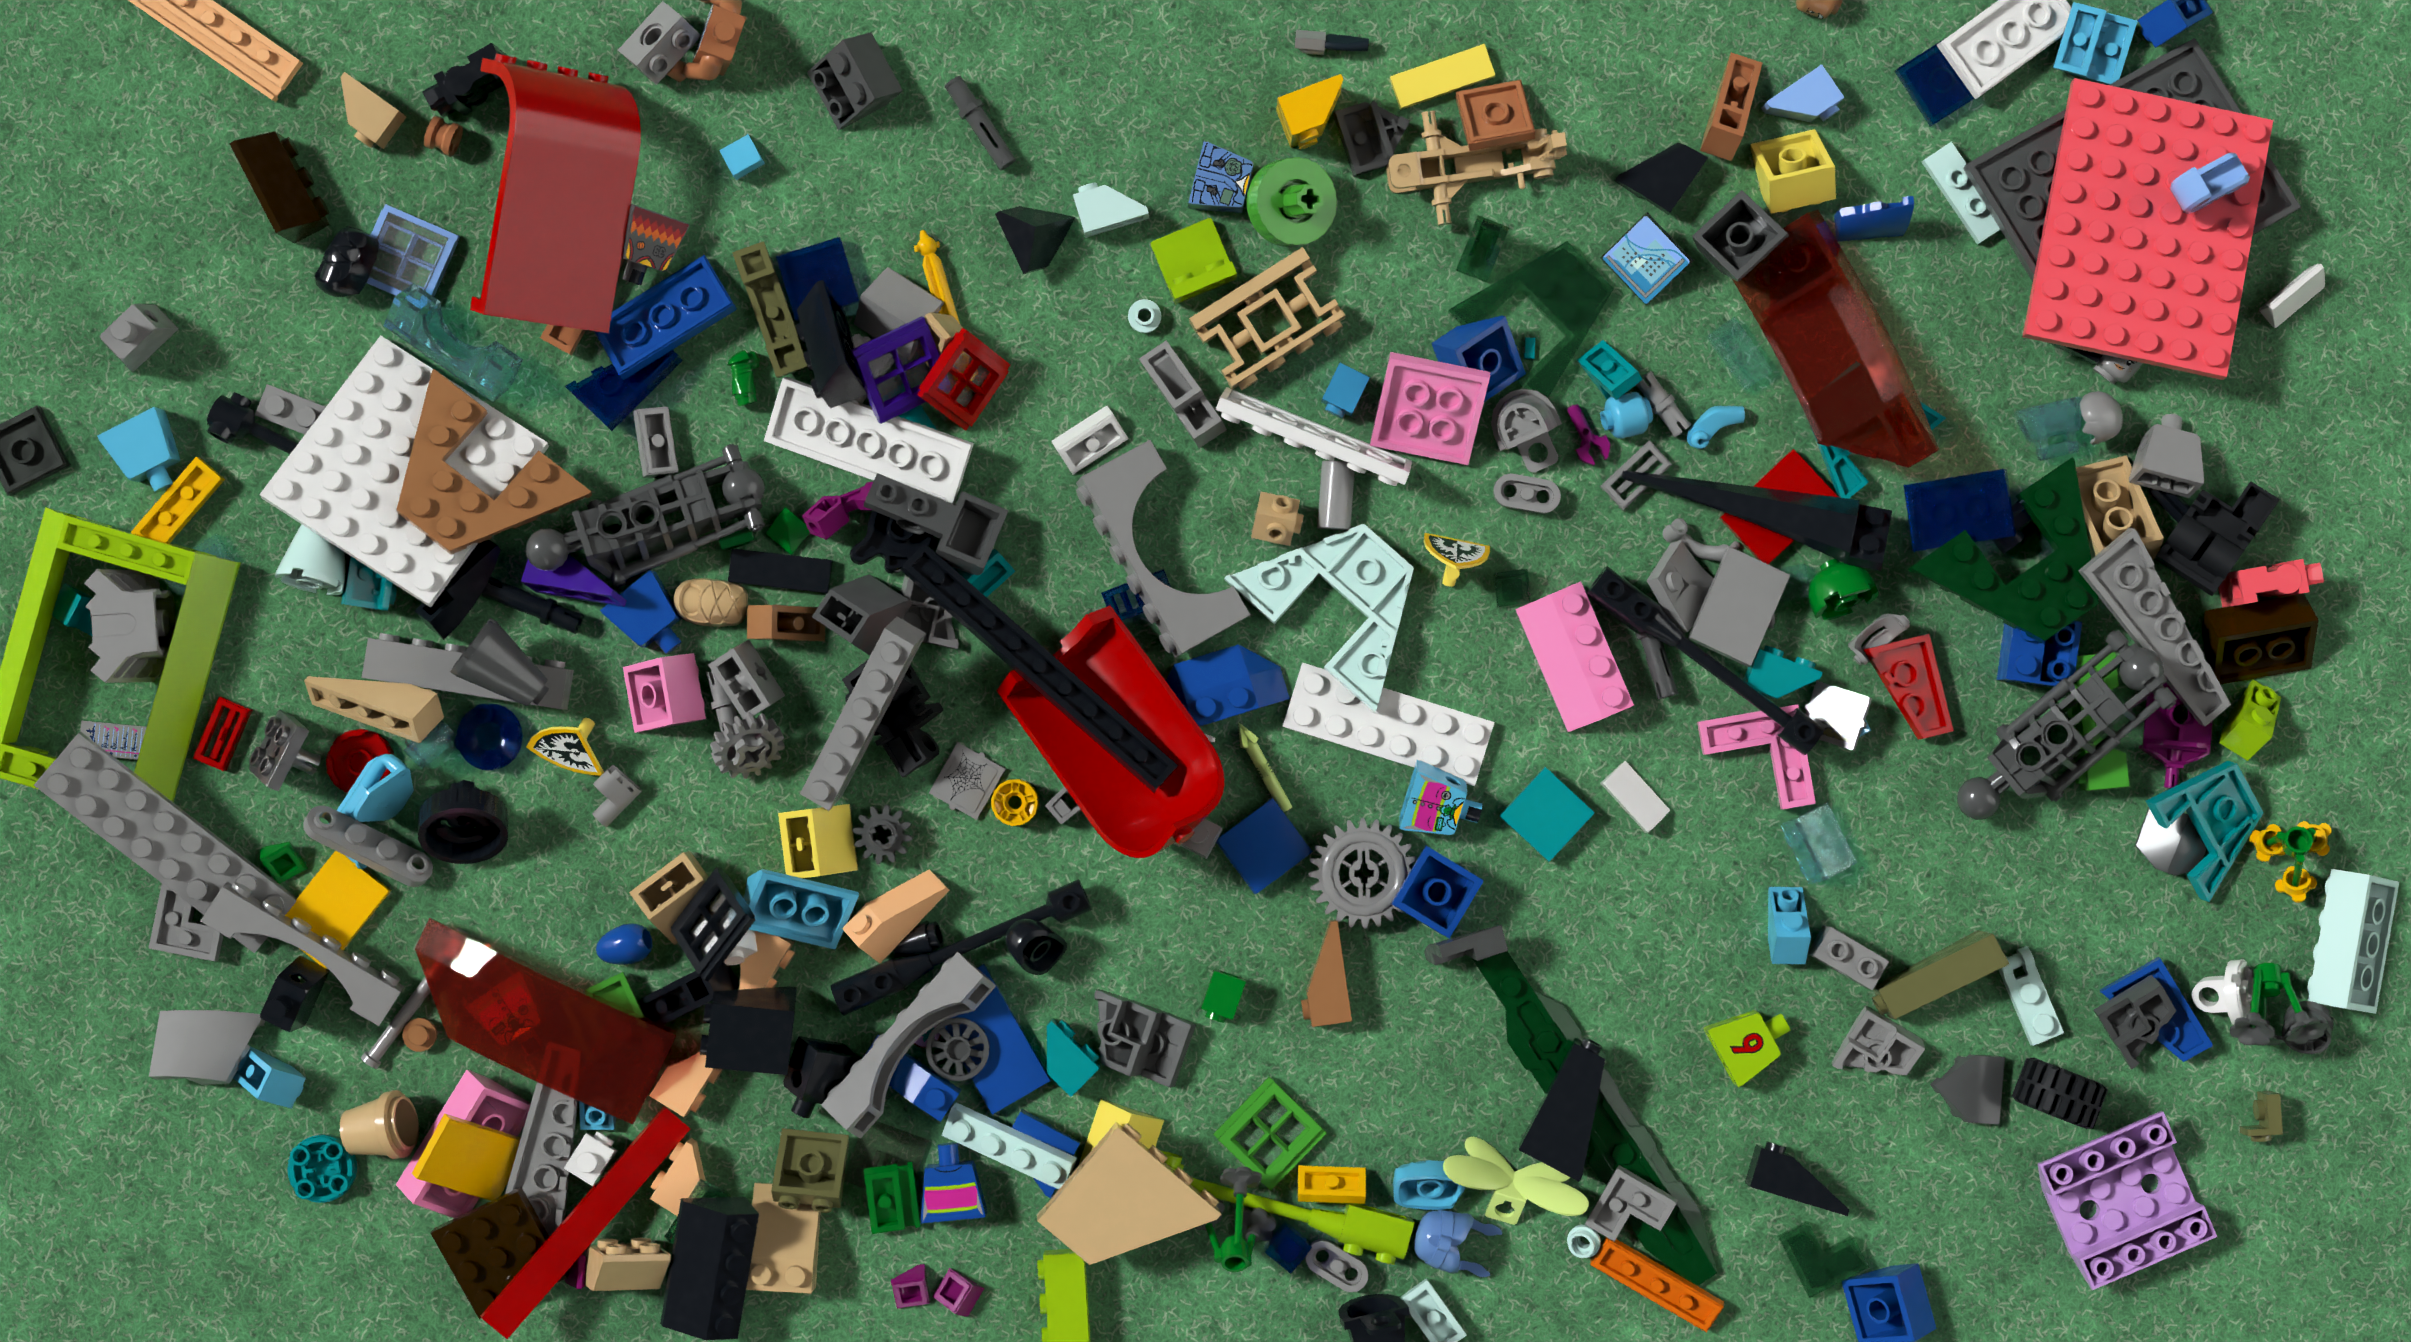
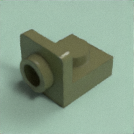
M2257 1091L2258 1100L2253 1102V1114L2255 1119L2259 1120V1125L2239 1126L2240 1133L2250 1136L2251 1141L2254 1142L2272 1141V1135H2283L2280 1094L2273 1091Z

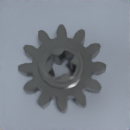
M890 805L884 806L882 814H879L878 809L872 806L870 807L871 818L865 815L859 816V820L864 823L863 828H854L853 832L861 834L862 839L858 840L854 845L855 847L865 845L867 850L864 851V859L874 853L876 854L875 860L877 864L882 863L884 855H887L889 861L893 863L896 862L895 851L902 854L908 852L902 843L903 841L913 840L911 835L904 833V830L908 829L912 823H901L899 821L903 816L902 810L896 812L893 816L890 815ZM882 825L883 829L891 830L892 836L887 837L889 842L886 844L882 839L876 840L875 833L879 832L877 827Z

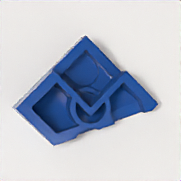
M1902 197L1903 201L1899 203L1887 204L1879 201L1860 206L1840 208L1834 215L1836 242L1903 236L1912 217L1914 197Z

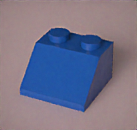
M1425 846L1391 904L1450 939L1484 880L1430 847Z
M1918 1263L1893 1265L1841 1280L1858 1342H1914L1937 1329Z

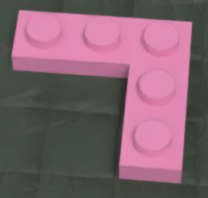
M1796 704L1779 708L1790 715L1796 708L1799 709V706ZM1756 711L1697 722L1703 755L1769 744L1780 809L1816 804L1807 754L1802 755L1778 737L1776 734L1781 725L1765 713Z

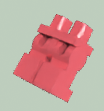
M2304 559L2272 564V567L2268 568L2261 566L2229 572L2218 588L2223 608L2258 602L2257 595L2261 597H2283L2310 592L2309 585L2324 583L2320 563L2304 565Z

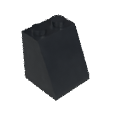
M797 987L714 991L712 1003L705 1002L703 1023L710 1024L709 1035L702 1034L700 1055H706L705 1068L788 1075Z

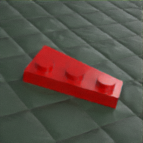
M1929 633L1863 649L1918 740L1954 731Z

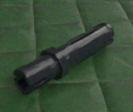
M493 577L489 578L482 592V596L495 600L508 607L537 617L542 624L548 625L551 623L574 634L578 632V628L581 627L584 614L557 605V601L549 598L545 600Z

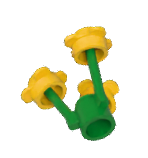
M2303 821L2297 827H2292L2286 833H2283L2278 825L2270 824L2265 830H2253L2249 836V841L2255 845L2257 850L2256 857L2259 861L2266 862L2274 855L2283 856L2285 854L2295 858V866H2290L2286 869L2283 878L2275 882V889L2280 893L2284 892L2291 896L2294 902L2301 903L2306 900L2308 891L2315 889L2317 886L2316 878L2310 876L2302 868L2305 860L2304 856L2308 852L2317 853L2319 856L2327 855L2330 851V847L2327 845L2328 836L2332 833V829L2326 823L2316 825Z

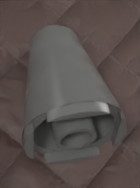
M492 618L482 627L450 671L456 677L525 706H529L531 702L538 705L549 690L545 686L548 680L499 623Z

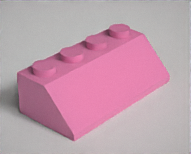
M1581 581L1515 609L1567 732L1634 706Z
M466 1070L399 1178L396 1186L413 1204L452 1218L459 1217L473 1210L480 1197L419 1180L411 1173L444 1113L518 1137L525 1125L531 1103L494 1080Z

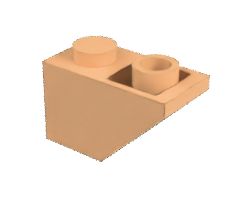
M690 1138L685 1144L681 1142L677 1144L669 1157L673 1163L667 1173L661 1170L651 1185V1188L655 1191L650 1199L677 1217L681 1198H701L707 1189L698 1143L693 1138Z

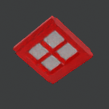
M962 328L959 333H955L919 386L920 391L917 395L966 431L969 426H973L1009 373L1008 368L1011 364L968 330Z

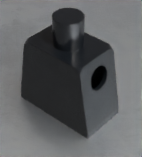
M298 956L275 979L261 1011L260 1018L287 1032L304 1027L330 970L302 956ZM298 976L302 977L306 982L300 983Z
M798 1036L789 1062L788 1075H785L783 1081L784 1087L797 1097L791 1111L800 1117L810 1118L816 1103L822 1104L827 1099L830 1090L845 1079L850 1073L853 1064L862 1059V1057L843 1043Z

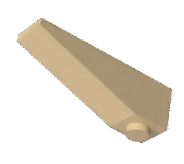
M308 676L304 680L312 705L417 743H421L444 718L437 693L412 684Z

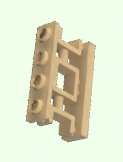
M1303 247L1189 318V323L1203 344L1218 336L1232 357L1234 363L1221 370L1231 389L1237 386L1241 390L1246 389L1258 381L1256 374L1266 368L1269 372H1273L1286 363L1284 357L1291 352L1296 351L1299 355L1315 345L1312 339L1324 333L1328 337L1343 327L1341 321L1345 319L1346 315L1338 306L1337 301L1334 299L1320 307L1304 281L1315 275L1317 270L1310 262V257ZM1302 268L1303 272L1293 278L1294 283L1301 292L1300 295L1286 303L1277 288L1266 295L1263 293L1268 288ZM1274 300L1291 327L1263 343L1249 321L1248 316ZM1244 303L1247 307L1237 313L1238 319L1245 328L1230 339L1220 324L1209 331L1206 327ZM1307 305L1310 306L1317 319L1330 312L1331 317L1296 339H1292L1291 336L1301 331L1302 328L1293 314ZM1253 341L1261 355L1272 348L1275 350V352L1236 376L1235 371L1245 366L1237 349Z

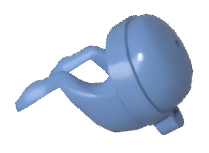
M1445 1210L1430 1211L1422 1217L1418 1224L1414 1238V1249L1419 1259L1435 1269L1451 1274L1458 1273L1459 1270H1468L1479 1277L1490 1276V1273L1482 1265L1460 1260L1457 1246L1466 1239L1471 1228L1487 1236L1502 1235V1231L1495 1225L1480 1223L1468 1213H1456Z

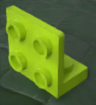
M1211 218L1151 242V248L1175 305L1237 279L1236 269L1233 262L1229 261Z

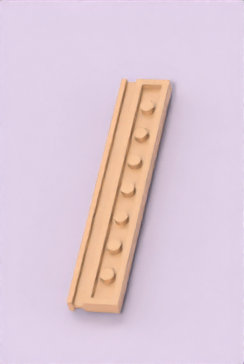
M128 0L275 103L278 100L279 94L282 90L286 89L303 65V62L213 0Z

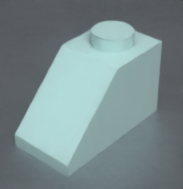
M1097 183L1086 184L1078 188L1079 193L1073 194L1085 238L1149 219L1146 206L1106 185L1098 187Z

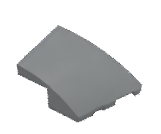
M213 1010L160 1011L149 1077L156 1080L186 1078L200 1085L229 1084L238 1070L240 1061L250 1049L248 1045L250 1038L257 1026L264 1025L265 1020L260 1018V1014Z

